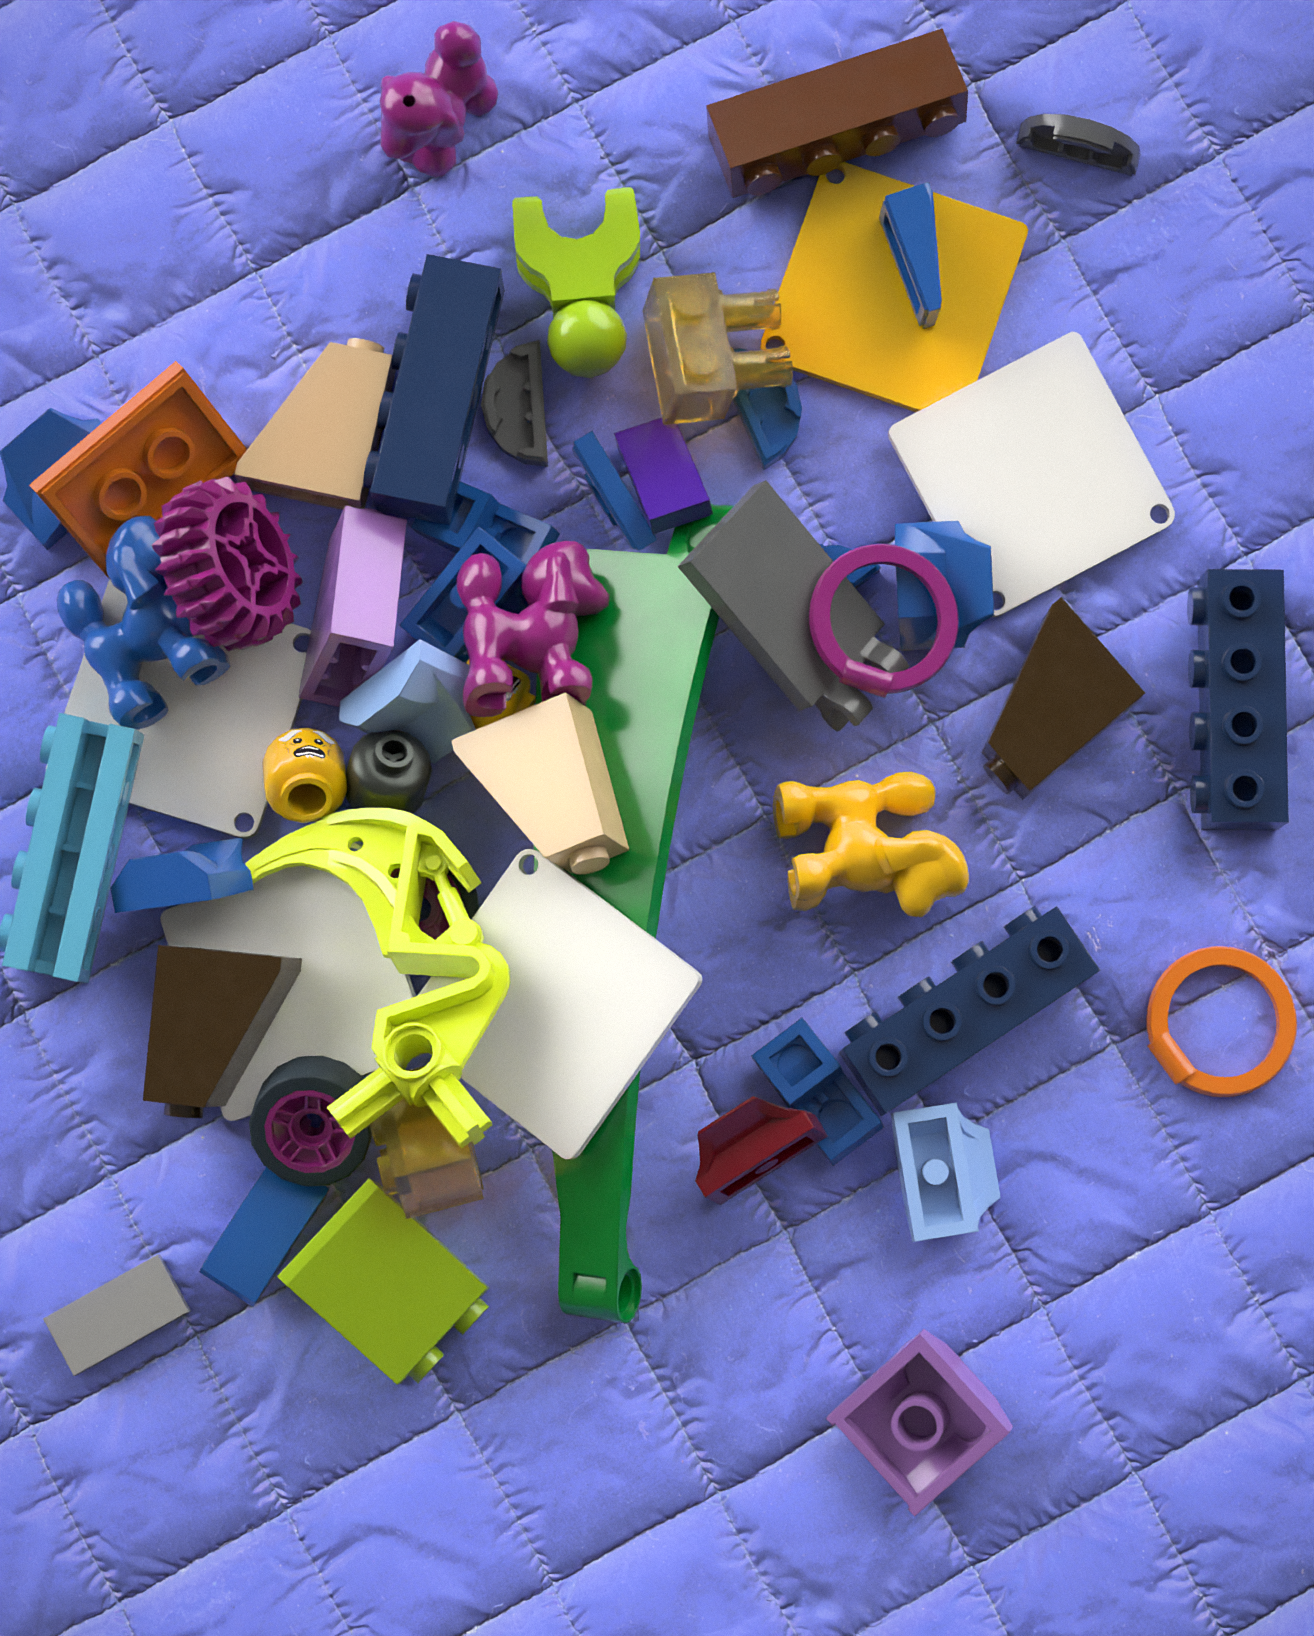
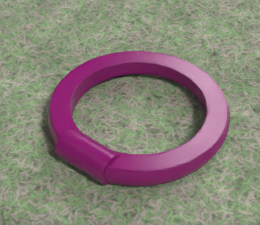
M871 544L848 551L833 561L824 571L812 593L809 607L810 633L822 661L839 677V683L883 698L887 694L901 693L919 687L935 676L949 659L958 634L957 604L947 580L925 557L901 546ZM886 564L902 568L917 577L925 585L933 598L938 621L935 640L930 651L921 662L907 670L889 673L851 660L835 639L830 621L833 596L842 580L850 573L862 567Z

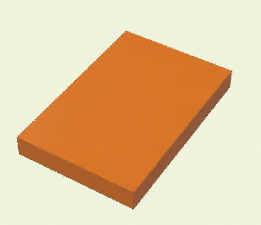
M175 361L29 486L108 577L106 569L108 545L116 530L123 523L137 516H151L157 521L163 517L162 506L168 503L173 496L183 492V488L198 481L204 483L211 479L231 477L235 473L237 462L246 452L247 448L186 370Z

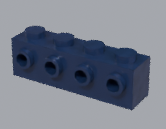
M427 254L422 275L412 274L406 296V310L413 312L408 333H398L392 355V369L399 370L394 392L385 391L379 407L377 425L378 428L385 429L380 452L373 450L369 452L364 471L363 487L371 489L370 493L376 510L450 525L505 292L501 268Z
M1207 569L1197 581V587L1189 588L1187 600L1189 625H1198V650L1190 651L1188 661L1189 685L1191 688H1199V712L1191 713L1189 723L1191 750H1200V775H1193L1190 785L1192 813H1201V830H1278L1289 822L1284 570Z
M1036 906L1030 908L1004 926V929L1010 936L1008 939L990 951L983 941L979 942L951 961L957 973L937 986L928 976L897 997L903 1005V1009L882 1021L877 1012H874L844 1032L851 1043L842 1048L839 1054L881 1117L1101 971L1057 906L1043 916Z

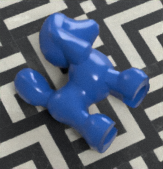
M137 516L123 523L116 530L108 545L106 553L107 575L113 586L124 593L128 601L121 622L111 626H107L104 623V608L101 599L93 586L84 580H74L66 583L59 590L56 600L58 613L66 629L73 636L84 642V653L88 663L104 681L109 697V712L113 719L120 726L136 730L155 724L169 711L168 705L160 693L148 682L140 681L139 674L142 663L169 659L181 680L185 681L190 677L196 686L206 685L218 679L231 666L228 655L219 646L213 647L208 640L195 638L192 635L189 619L187 617L177 618V604L172 596L164 595L168 588L165 578L155 571L161 564V558L152 548V544L160 537L155 531L154 522L156 520L151 516Z

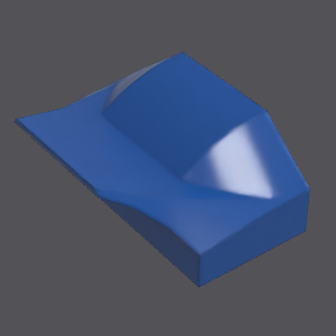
M53 408L47 409L0 450L7 483L3 502L46 550H49L68 531L29 485L102 424L98 418L81 420L63 414Z
M959 521L895 524V545L910 549L925 557L942 573L950 585L956 600L959 620L954 648H965L969 634L982 622L994 616L991 546L979 542L966 534ZM896 567L901 651L930 650L936 637L938 625L937 611L933 598L925 585L917 577L902 568Z
M481 527L475 530L399 625L417 641L420 639L462 662H467L470 659L463 636V628L468 611L462 604L457 591V576L461 566L469 557L482 553L491 555L498 561L502 576V586L499 596L494 603L496 607L519 614L529 606L522 595V574L526 564Z
M242 838L193 844L181 852L129 859L110 887L115 913L209 901L254 890L251 871L242 860Z

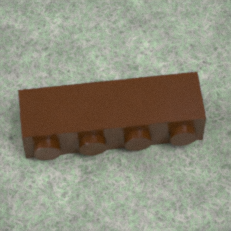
M941 28L706 105L708 136L732 198L748 193L761 195L776 189L782 182L806 174L812 176L823 175L837 168L842 162L864 155L881 156L894 150L900 143L925 135L928 137H938L951 132L958 124L964 123L967 120L968 89L945 33Z

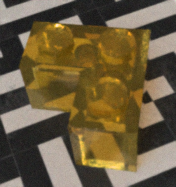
M425 1066L413 1068L406 1071H418L424 1068ZM403 1099L370 1124L376 1147L385 1144L387 1146L380 1149L381 1157H377L386 1196L399 1194L406 1219L484 1199L482 1192L484 1186L473 1142L471 1141L464 1148H461L428 1106L417 1107L414 1104L409 1106Z

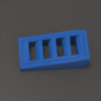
M926 182L885 196L879 215L881 226L919 326H922L923 329L935 325L942 303L933 191L931 190L930 183Z

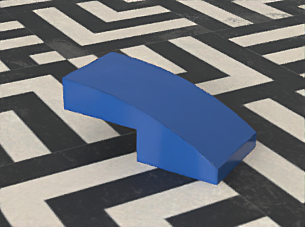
M461 481L450 525L415 519L411 526L418 534L456 554L475 530L481 527L526 565L538 550L549 544L556 543L560 536V533L552 525L500 504L492 494Z
M803 1017L751 1055L756 1065L788 1108L804 1110L816 1115L828 1137L816 1145L832 1166L836 1165L884 1128L880 1118L846 1077L841 1065Z
M266 1167L201 1266L199 1273L254 1307L288 1258L291 1248L326 1199L330 1188L327 1186L305 1187L282 1180Z

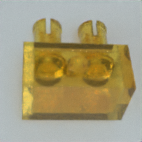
M715 272L653 278L642 312L663 425L725 419L733 397L737 395L738 390L791 386L793 379L792 361L784 362V359L790 358L791 355L787 346L734 352L733 348L729 346L727 336L728 332L779 329L782 316L781 303L773 304V301H778L779 294L775 288L768 289L767 291L723 295L722 290L718 289Z

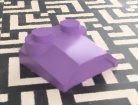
M925 1329L906 1342L892 1358L826 1417L831 1425H837L908 1504V1510L914 1517L1006 1437L1013 1428L995 1396L945 1342Z

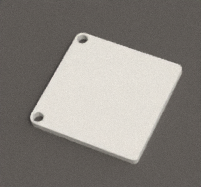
M1070 332L893 424L888 431V438L933 522L959 521L966 534L979 542L991 546L993 593L999 594L1003 599L1002 608L997 611L994 610V616L992 617L1003 615L1153 536L1172 524L1175 518V511L1083 338L1077 332ZM1160 506L1166 510L1167 520L1165 523L1159 524L1151 519L1150 512L1152 507Z
M110 579L102 599L104 623L107 626L122 621L128 603L126 595L115 588ZM289 624L285 626L282 633L273 636V640L256 647L251 646L244 650L235 649L228 652L223 645L219 646L228 655L231 666L218 679L206 685L196 686L190 677L182 681L173 669L169 659L142 663L139 674L140 681L148 682L160 693L166 701L169 711L155 724L138 730L145 735L129 804L234 837L249 839L255 836L261 827L268 805L265 796L262 765L267 747L277 736L293 729L302 701L299 698V689L307 652H298L294 648V642L299 636L305 635L310 637L311 630L295 624ZM204 635L194 636L195 638L205 639ZM84 653L64 714L82 717L89 721L106 725H119L109 712V697L104 681L90 666ZM243 814H249L254 819L252 829L247 832H240L235 826L237 818Z
M353 843L350 850L354 848L360 850L363 845ZM305 866L288 867L267 875L254 883V890L209 901L180 904L166 909L161 914V924L169 946L302 958L300 974L226 1106H220L224 1118L228 1121H238L250 1117L262 1083L277 1066L297 1057L322 1055L346 1063L361 1076L373 1073L379 1068L374 1060L376 1055L371 1049L377 1010L416 997L409 974H399L391 958H384L375 928L363 901L348 884L329 872Z
M525 849L516 855L471 919L481 927L484 936L483 943L492 946L502 954L510 968L511 983L505 999L464 1066L461 1078L564 1159H575L584 1150L701 986L702 976L691 965L557 864L546 859L541 852ZM534 855L538 860V869L535 873L528 875L524 871L523 863L528 856ZM431 976L419 995L468 978Z

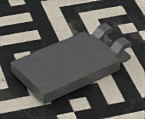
M765 480L752 486L677 567L798 711L812 707L815 704L820 710L823 719L835 731H840L848 721L857 726L873 709L872 704L858 689L839 683V677L826 666L819 656L810 633L809 607L812 593L819 578L833 561ZM845 577L835 591L830 609L832 631L840 648L851 660L889 673L907 670L909 665L903 655L895 648L880 642L874 637L885 623L847 577Z

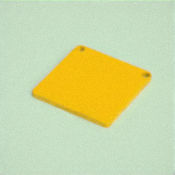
M842 162L835 168L844 174L845 178L841 183H831L827 179L826 174L819 175L761 340L760 352L761 355L774 363L777 361L787 369L913 412H918L978 380L1028 235V227L1023 222L933 192L942 303L935 325L923 329L918 324L879 220L885 196L913 187L914 185ZM777 339L784 344L785 349L782 353L773 355L766 349L765 345L767 342Z

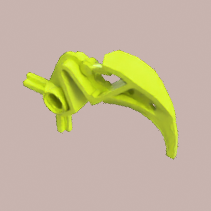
M358 808L321 817V820L280 838L277 842L247 861L245 865L251 871L253 884L267 875L288 867L298 866L329 872L348 884L366 907L384 958H391L399 974L468 978L377 1010L371 1049L376 1055L374 1060L379 1068L327 1107L350 1139L404 1099L409 1106L413 1104L417 1107L428 1106L461 1148H464L471 1141L474 1145L480 1142L485 1137L483 1132L492 1126V1121L459 1080L464 1066L505 999L511 981L510 968L502 954L492 946L483 943L484 936L481 927L469 918L457 889L451 887L447 878L450 870L468 893L482 883L466 858L442 830L410 812L391 808ZM358 841L363 842V846L360 850H350V847L353 843ZM400 868L399 877L392 878V871ZM426 878L435 881L440 892L437 898L450 926L436 940L422 932L418 927ZM425 1053L432 1054L430 1062L424 1068L418 1071H406V1067L413 1057Z

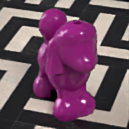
M452 21L438 27L434 33V50L429 54L425 63V73L406 72L397 76L387 75L381 80L379 102L381 107L382 149L387 157L411 163L419 172L435 178L444 176L456 165L455 145L463 141L465 134L463 126L466 113L476 116L485 115L492 110L498 99L495 81L487 74V68L481 56L480 36L469 24Z
M576 541L552 543L538 550L530 558L522 574V595L529 606L519 614L502 610L494 604L501 591L502 576L499 563L493 556L482 553L475 554L469 557L461 566L457 576V591L462 604L468 611L464 623L463 636L470 658L468 676L463 688V705L466 712L471 716L493 717L500 715L506 709V692L512 693L513 676L511 669L504 660L513 661L519 667L538 674L542 702L566 692L586 706L587 699L591 695L593 678L589 668L571 658L578 642L576 617L598 614L608 606L610 595L604 586L593 576L589 565L590 556L582 544Z

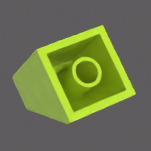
M370 1178L277 1276L397 1385L401 1384L408 1376L419 1383L445 1355L436 1346L454 1327L464 1335L489 1308L481 1299L489 1287L378 1182Z

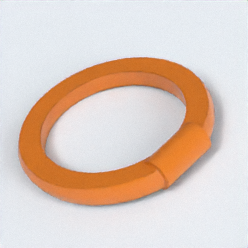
M1212 946L1194 950L1172 963L1162 973L1151 992L1146 1014V1026L1150 1042L1147 1047L1175 1085L1180 1083L1194 1092L1211 1097L1241 1096L1266 1085L1287 1063L1297 1034L1295 1004L1282 977L1260 957L1242 949L1226 946ZM1223 966L1243 971L1261 984L1273 1003L1276 1015V1033L1273 1044L1260 1064L1247 1073L1232 1077H1219L1199 1071L1194 1068L1169 1033L1168 1010L1172 996L1185 978L1200 969Z

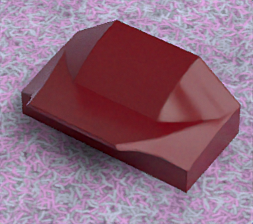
M752 1096L698 1131L700 1166L695 1182L705 1198L722 1205L828 1137L815 1114L804 1110L780 1107Z

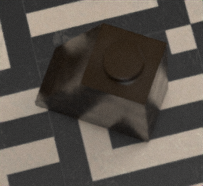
M1062 597L1051 605L1044 616L981 752L988 759L983 768L991 780L1005 794H1009L1014 790L1022 800L1132 708L1145 694L1143 689Z
M158 945L143 1101L165 1103L164 1115L183 1118H203L204 1108L226 1106L300 974L302 958Z

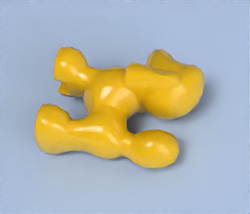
M898 772L873 785L861 780L846 781L832 787L806 786L796 781H786L778 784L773 796V818L778 838H795L808 831L812 823H823L830 829L823 853L801 854L791 859L794 869L788 870L787 883L793 910L808 911L815 908L825 897L828 889L843 886L860 892L878 891L886 894L895 891L901 909L908 916L923 917L931 910L935 901L946 897H956L964 893L969 883L968 866L962 851L953 841L942 834L929 830L912 831L903 838L888 837L876 827V816L878 812L883 810L891 814L908 817L920 815L930 810L934 806L936 797L932 781L922 774Z

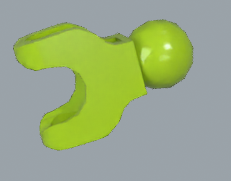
M631 187L608 189L604 194L605 212L603 223L593 234L579 239L561 237L548 226L543 212L542 200L538 196L515 197L512 201L518 274L531 289L544 295L551 303L553 320L548 327L547 344L552 358L572 376L594 378L605 374L618 363L626 349L627 333L623 320L615 311V296L619 288L632 278L640 264V228L635 194Z

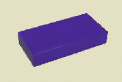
M674 414L614 433L618 451L652 534L713 515L709 496Z

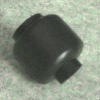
M400 730L365 734L354 745L346 770V799L353 809L391 808L414 814L422 806L432 772L428 751L422 742L411 734Z

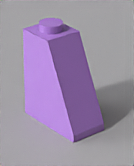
M345 505L328 543L300 683L299 698L340 707V701L383 668L394 647L407 520L385 515L375 509H359Z

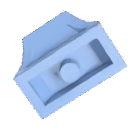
M419 639L340 701L339 721L365 733L391 730L407 732L422 742L430 755L431 763L435 764L453 750L451 740L476 730L470 714L466 712L463 705V688L468 676L469 665Z
M957 1102L892 1113L894 1147L912 1242L978 1232L980 1217L989 1206L1001 1198L989 1129L976 1125L963 1117L958 1109Z

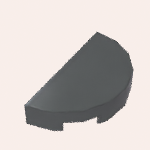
M1040 114L1028 117L1021 123L1016 144H1020V147L1130 176L1136 174L1141 155L1140 146L1123 132L1090 119L1065 114Z
M540 340L515 346L510 350V354L495 365L491 374H488L484 381L481 407L488 434L504 453L523 464L548 467Z

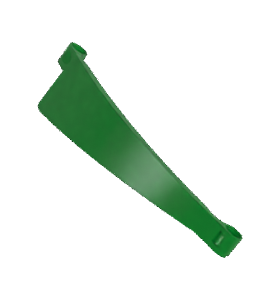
M711 504L713 515L675 527L667 554L586 549L590 556L589 565L593 576L609 593L610 600L608 606L598 614L576 617L578 642L571 658L589 668L593 678L592 691L587 699L586 707L593 713L629 851L609 858L610 863L599 871L589 874L568 873L655 939L669 850L690 739L719 620L718 614L677 566L733 508V505ZM537 674L536 704L542 702L540 680ZM534 856V873H535V872L537 871V869H538V860H537V858ZM640 1071L577 1158L564 1159L552 1150L560 1210L558 1300L562 1312L567 1315L626 1324L635 1317L639 1308L642 1280L639 1269L632 1263L629 1257L626 1224L632 1188Z

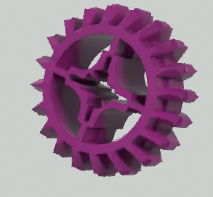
M229 477L211 479L204 483L198 481L183 488V492L173 496L168 503L162 506L163 517L154 522L155 531L160 538L152 544V548L161 558V564L155 571L164 576L168 587L164 595L172 596L177 604V618L187 617L189 619L190 631L193 636L204 635L205 639L213 647L223 645L228 652L235 649L244 650L273 640V636L282 633L285 626L294 622L293 610L301 605L300 597L295 589L303 583L302 578L294 570V563L299 557L291 552L287 542L291 534H284L278 524L279 513L269 512L266 509V499L263 494L252 495L251 489L246 482L235 484Z

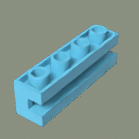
M59 713L56 727L49 725L46 728L40 750V762L47 764L42 789H33L26 811V825L33 827L28 852L19 851L12 872L11 886L12 888L19 889L14 914L6 913L0 925V951L5 952L2 966L42 973L75 982L89 983L145 734L133 728L114 724L106 725Z

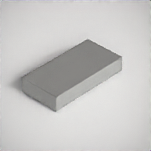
M157 1254L43 1318L73 1376H77L186 1315L191 1310L162 1256Z

